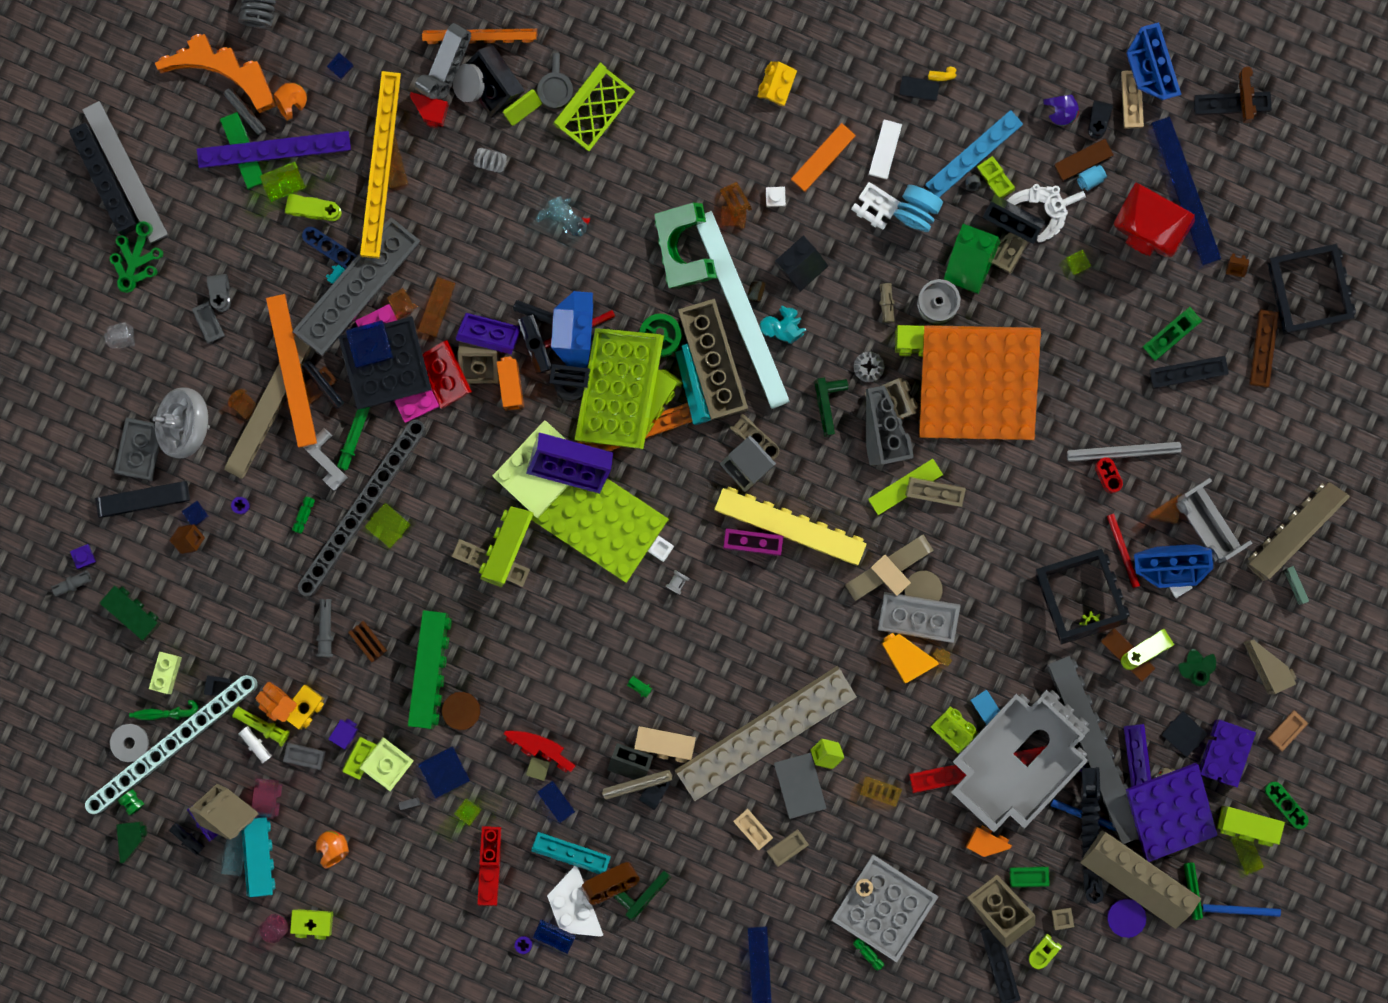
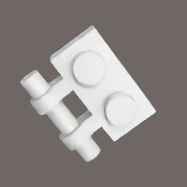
M868 182L858 198L864 204L860 207L855 203L851 210L856 212L858 217H863L870 221L871 225L875 228L877 226L884 230L887 223L881 220L882 217L886 216L891 219L900 201ZM869 206L878 211L876 216L866 211Z

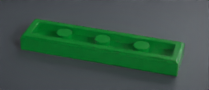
M238 112L220 119L230 145L250 142ZM258 162L238 164L248 190L266 183Z

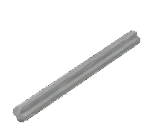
M1180 442L1068 450L1067 459L1071 462L1097 460L1104 457L1123 458L1181 453Z

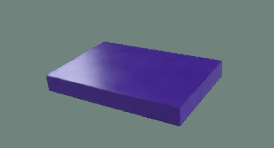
M465 313L456 335V340L512 354L521 329L520 326Z

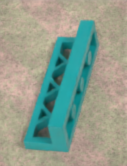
M685 344L682 345L683 350L675 353L694 425H699L710 421L711 417L689 345Z

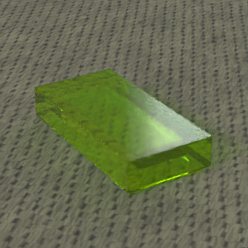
M1240 835L1230 839L1246 875L1264 868L1254 842L1240 839Z

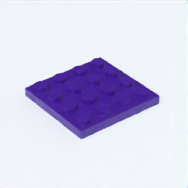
M1193 763L1126 789L1143 855L1148 862L1217 836L1198 764Z

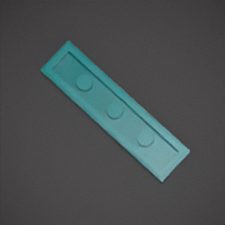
M540 832L537 833L531 850L532 852L597 874L607 870L611 859L609 855Z

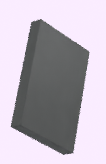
M126 417L114 474L153 481L160 448L156 440L155 423Z
M811 753L774 763L789 819L827 809Z

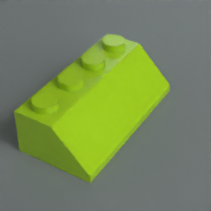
M512 506L509 510H504L501 520L504 521L502 527H497L493 536L496 539L494 546L490 545L486 553L489 556L487 563L483 562L478 572L482 574L480 579L498 587H502L505 584L533 517V512Z

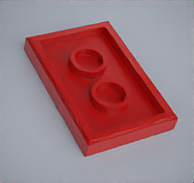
M448 340L423 353L432 392L441 409L472 392Z

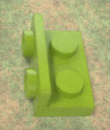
M951 706L931 726L958 754L978 734L974 725L963 719L961 713Z

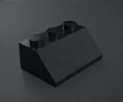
M494 45L478 50L466 63L476 65L483 73L482 83H484V90L478 100L490 117L516 101L525 91Z

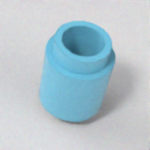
M1101 165L1093 166L1080 173L1077 182L1081 189L1085 188L1088 191L1103 183L1107 179V175Z

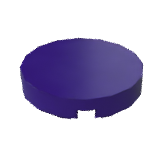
M1132 899L1117 900L1108 910V925L1120 937H1134L1142 932L1146 925L1145 910Z

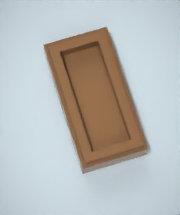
M1293 710L1267 739L1282 752L1309 723Z

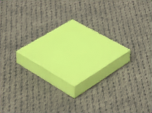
M382 737L359 768L387 790L391 791L414 760Z

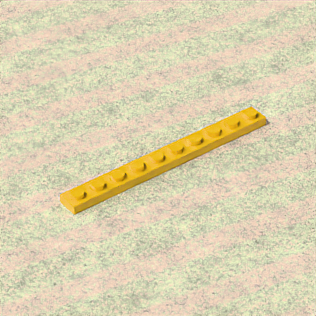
M382 71L360 257L380 259L401 73Z

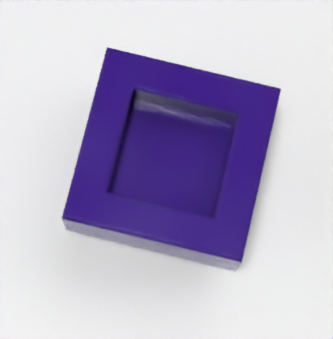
M89 544L70 551L77 569L96 562Z

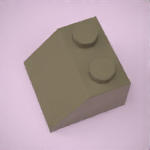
M459 341V365L467 382L498 383L497 361H499V352Z

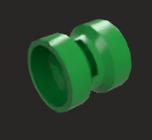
M134 789L128 791L118 800L120 805L126 808L129 816L145 805L141 799L137 798V793Z

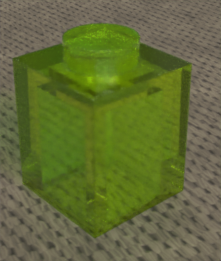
M466 798L454 814L470 826L483 809Z

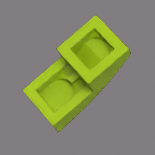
M993 156L977 166L984 180L998 197L1003 199L1015 191L1014 185L1004 174V170Z

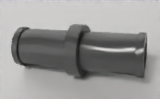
M85 570L74 577H67L65 581L53 585L51 588L53 594L59 597L70 590H77V587L91 582L92 579L89 572Z

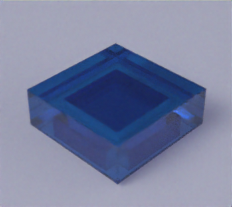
M338 53L327 65V68L342 80L354 65L341 53Z
M199 501L194 502L181 511L188 522L195 526L209 517Z

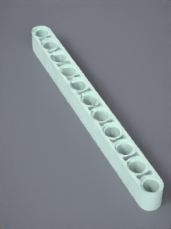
M712 211L705 213L706 222L698 224L696 227L709 258L714 259L717 278L771 409L789 403V398Z
M248 675L240 677L88 798L85 803L86 810L91 814H98L111 806L254 692L257 688V680L253 676ZM246 679H250L252 682V686L248 690L243 687V682ZM231 691L237 694V698L233 702L228 699V693ZM215 703H219L222 707L221 712L218 714L213 711ZM200 715L206 717V723L203 726L198 724V717ZM185 727L191 730V735L188 738H185L182 733ZM170 739L176 742V747L173 750H170L167 746ZM155 751H158L161 755L158 762L152 759ZM140 763L145 765L146 770L143 774L137 771V766ZM125 775L130 778L128 786H124L122 783V778ZM110 787L115 791L113 798L107 796V790ZM93 800H97L100 803L98 810L92 808Z

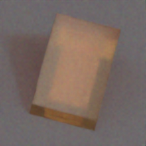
M1181 493L1146 517L1150 520L1177 524L1180 511L1176 503H1178L1177 498L1181 496Z

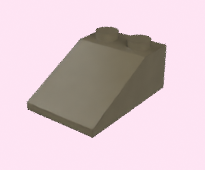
M1255 640L1243 642L1268 695L1277 694L1296 685L1295 680L1297 678L1292 669L1289 670L1288 666Z
M998 875L967 897L990 931L1005 948L1035 926V914Z

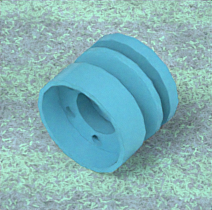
M908 185L902 196L908 204L899 202L898 207L900 209H896L893 215L913 229L929 232L931 228L929 224H933L934 218L928 213L938 214L943 201L938 196L921 187Z

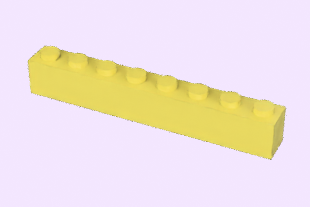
M734 488L722 489L715 507L716 512L775 535L783 536V538L850 564L859 565L866 547L863 538L855 535L852 538L845 535V531L837 528L834 531L827 528V524L817 521V524L809 522L810 518L799 514V517L791 515L792 511L781 508V510L773 508L774 504L763 501V503L755 501L756 497L752 495H739L738 490Z

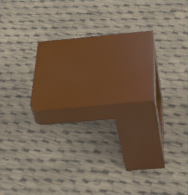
M192 524L178 527L169 541L182 554L197 551L205 537Z

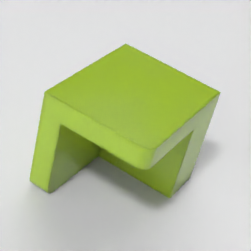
M821 739L810 749L817 766L834 769L844 759L838 742Z

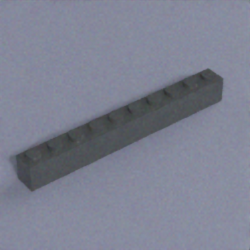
M1067 656L1047 664L1046 666L1058 695L1061 697L1060 700L1063 706L1067 703L1075 710L1072 714L1079 719L1081 716L1089 723L1087 726L1089 729L1088 733L1078 743L1080 748L1088 754L1085 757L1088 759L1086 762L1088 768L1099 767L1100 797L1119 842L1126 844L1138 839L1137 829L1126 793L1128 787L1126 784H1122L1120 779L1123 776L1119 766L1115 767L1113 762L1115 755L1112 749H1108L1105 741H1108L1105 731L1099 728V716L1096 712L1093 713L1091 705H1093L1090 695L1085 694L1083 687L1086 686L1082 676L1078 677L1076 672L1078 666L1075 659Z

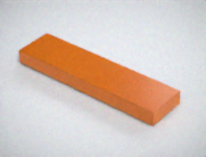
M841 123L791 180L806 192L856 135Z

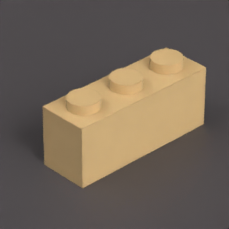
M639 726L634 749L647 754L650 752L657 753V758L667 760L668 756L676 757L677 762L687 763V760L692 759L696 737Z

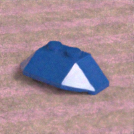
M1155 23L1141 27L1126 52L1137 89L1161 100L1181 96L1182 94L1160 24Z
M573 291L553 310L551 348L566 366L588 367L593 318V293Z
M1195 544L1160 546L1134 554L1136 574L1142 576L1158 588L1197 586L1214 568L1212 549Z

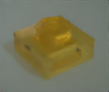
M937 648L932 653V656L946 667L952 662V659L949 658L951 654L943 648L941 650Z

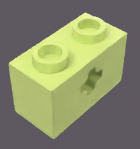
M159 652L149 689L172 694L182 657Z

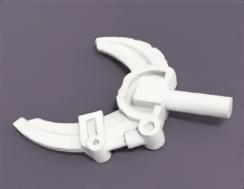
M1035 184L1030 189L1015 193L1006 201L1014 205L1024 201H1029V203H1038L1039 201L1045 203V212L1051 217V221L1047 228L1037 237V242H1043L1060 232L1068 215L1065 206L1086 198L1084 191L1062 200L1058 186L1040 187L1038 184Z

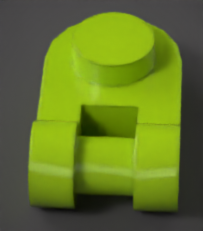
M1046 934L1029 955V963L1036 969L1046 967L1062 948L1058 942L1055 943L1051 940L1052 937L1049 934ZM1046 945L1051 949L1048 954L1042 950Z

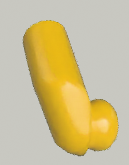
M947 67L946 72L929 71L928 79L932 81L953 80L956 77V68Z

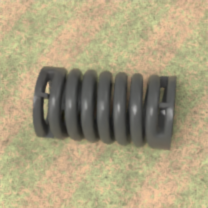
M241 0L239 23L260 29L272 28L274 16L271 13L275 11L273 5L276 4V0Z

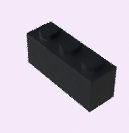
M995 194L983 215V218L1032 244L1037 239L1045 222Z

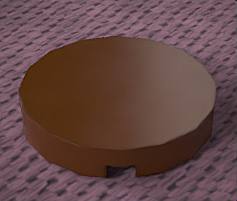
M455 692L444 701L442 707V715L445 722L451 728L457 730H466L474 726L479 720L481 713L480 704L477 699L466 692Z

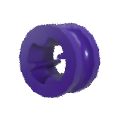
M236 497L231 503L232 510L237 514H245L250 507L248 500L243 497ZM240 500L245 504V508H241L242 511H239V508L235 506Z
M526 936L519 937L515 941L516 951L520 954L528 953L532 949L531 939ZM521 940H525L529 944V948L526 947L524 951L518 946V942L521 943Z

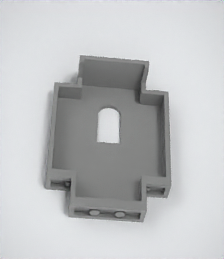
M1045 690L1031 706L1028 705L1030 700L1023 694L1020 696L1015 694L953 760V763L966 776L951 793L993 832L1009 816L1025 829L1088 761L1085 758L1088 754L1080 747L1076 749L1074 746L1088 733L1089 729L1087 726L1089 723L1081 716L1079 719L1072 714L1075 710L1067 703L1063 706L1058 701L1061 697L1053 690L1050 692ZM1044 730L1049 735V744L1027 767L1013 753L1034 731Z

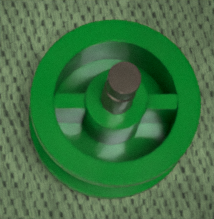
M654 314L648 317L640 327L639 332L661 334L664 336L660 358L672 355L679 348L682 338L681 329L673 317L667 314Z

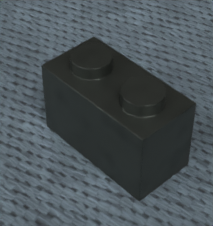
M617 743L607 770L633 780L642 778L647 775L653 756Z

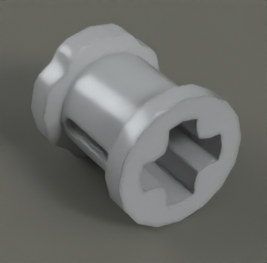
M675 570L672 580L666 587L680 595L682 587L690 578Z

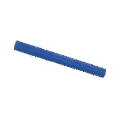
M1055 799L1052 800L1050 806L1081 818V809ZM1100 817L1098 820L1100 826L1115 831L1111 821Z
M1202 905V912L1281 916V909Z

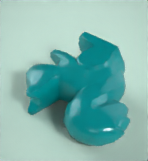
M781 306L779 311L783 320L779 321L775 317L766 316L759 324L760 330L765 336L773 337L775 335L778 339L792 344L804 335L806 329H799L797 326L801 320L800 317L795 318L798 314L797 310Z

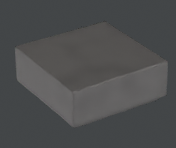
M418 797L399 802L400 810L421 805Z

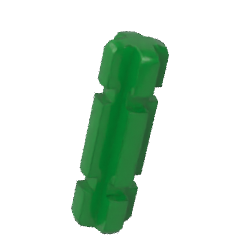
M308 496L304 498L303 506H301L296 518L297 522L294 523L292 528L294 532L299 534L303 532L304 524H306L311 512L310 508L313 507L315 502L313 498Z
M857 938L853 942V945L860 950L859 952L869 963H872L876 971H879L884 966L880 958H877L878 956L868 945H865L863 940Z

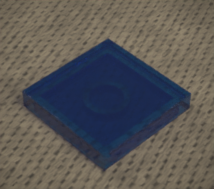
M383 320L346 330L356 368L393 358Z
M453 746L418 764L435 798L470 781Z

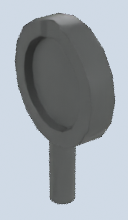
M552 53V73L542 77L537 88L538 97L542 104L552 109L563 108L571 101L573 96L571 81L567 76L559 73L560 53Z

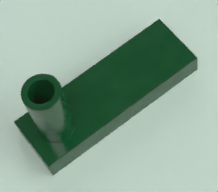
M824 377L814 381L824 437L835 434L828 393L848 390L847 379L826 382Z
M663 871L636 902L625 892H621L613 896V898L628 911L625 915L634 921L672 876Z

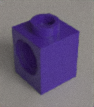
M348 718L346 721L340 719L329 740L343 749H347L359 731L355 727L357 724Z

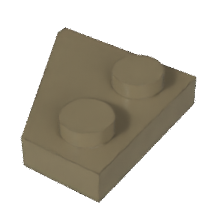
M1011 232L1000 240V245L992 264L1011 274L1029 242Z

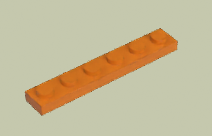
M537 29L468 30L471 32L469 44L476 43V40H484V43H495V40H503V43H513L514 40L530 43L537 39ZM424 30L422 41H427V44H438V41H443L447 30Z

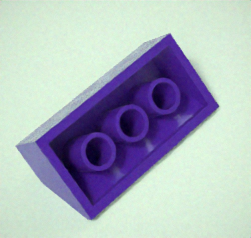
M539 432L533 446L526 474L600 494L611 471L613 452Z

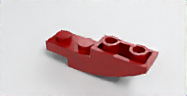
M522 731L504 732V735L507 736L505 740L513 746L517 743L522 747L521 751L529 757L531 755L536 756L539 751H542V757L549 762L553 759L559 763L557 767L565 773L568 770L572 772L576 767L575 764L561 755L565 748L548 738Z
M482 826L478 906L497 907L500 879L501 827Z

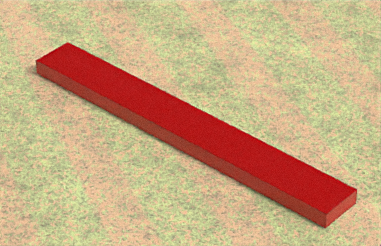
M1046 746L1018 751L1013 754L1028 767ZM957 765L909 774L913 793L959 784L966 776Z

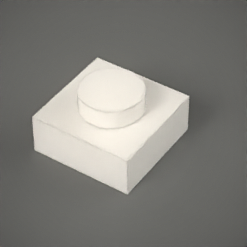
M766 187V207H785V187Z

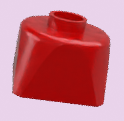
M1135 182L1115 219L1114 226L1128 236L1125 243L1138 252L1149 257L1153 251L1166 257H1173L1193 226L1195 215Z

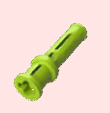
M239 706L232 715L233 718L262 732L265 738H271L278 742L281 747L289 737L290 731H284L277 727L276 723H268Z

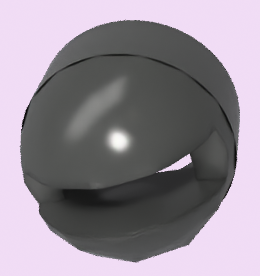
M976 175L968 176L965 181L966 189L968 191L980 189L981 182L979 177Z

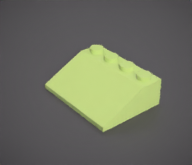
M545 420L493 475L509 493L529 511L533 512L536 518H539L569 486L526 474L533 446L539 432L565 439Z

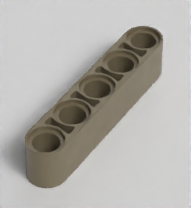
M923 534L888 558L900 571H903L934 550ZM870 568L845 584V587L854 601H856L884 582Z

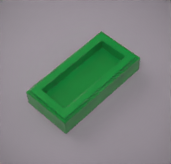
M1049 867L1009 868L1010 887L1049 886Z

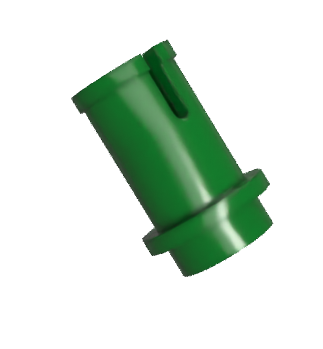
M632 676L627 684L628 687L641 694L640 697L644 696L645 698L649 696L653 689L650 687V684L646 685L635 678V676Z

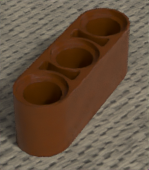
M624 862L585 881L581 889L591 905H596L634 887L639 883L640 878L632 864Z

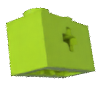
M303 909L292 910L290 934H295L297 938H307V935H315L314 939H326V936L332 934L333 912ZM311 919L313 920V923L316 924V926L312 929L310 926L307 925V923L310 922Z

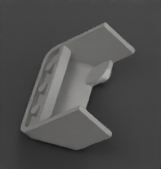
M1209 478L1178 497L1176 506L1181 513L1186 515L1206 548L1212 549L1213 562L1221 563L1250 546L1252 542L1250 540L1244 544H1239L1203 488L1212 482Z

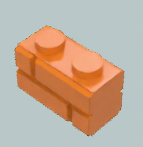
M267 682L263 687V691H260L255 698L260 704L258 708L275 722L277 719L285 722L290 716L289 713L293 712L297 706L296 702L271 682Z

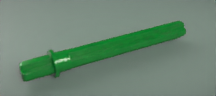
M370 407L357 410L344 448L340 450L342 453L337 464L339 469L348 470L351 459L355 456L354 451Z

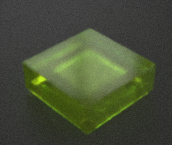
M1083 250L1065 258L1073 276L1091 267Z

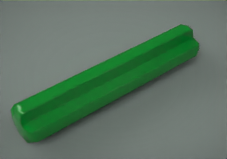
M1193 862L1185 863L1184 870L1187 889L1200 897L1195 864ZM1201 901L1191 914L1193 920L1203 919Z

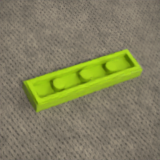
M931 459L870 497L868 501L877 515H880L907 498L905 494L909 477L934 481L941 477L943 473L934 459Z

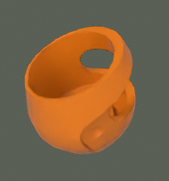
M293 82L283 84L273 95L279 111L286 120L293 118V104L302 111L307 102V95L303 87Z
M329 830L318 837L316 852L323 853L320 864L325 869L332 867L349 854L348 843L344 835L337 831Z

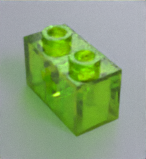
M295 161L260 176L270 202L306 188Z

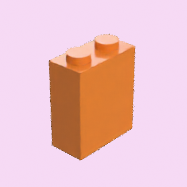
M511 356L502 357L501 361H497L503 408L505 411L524 409L518 362L516 359H512Z

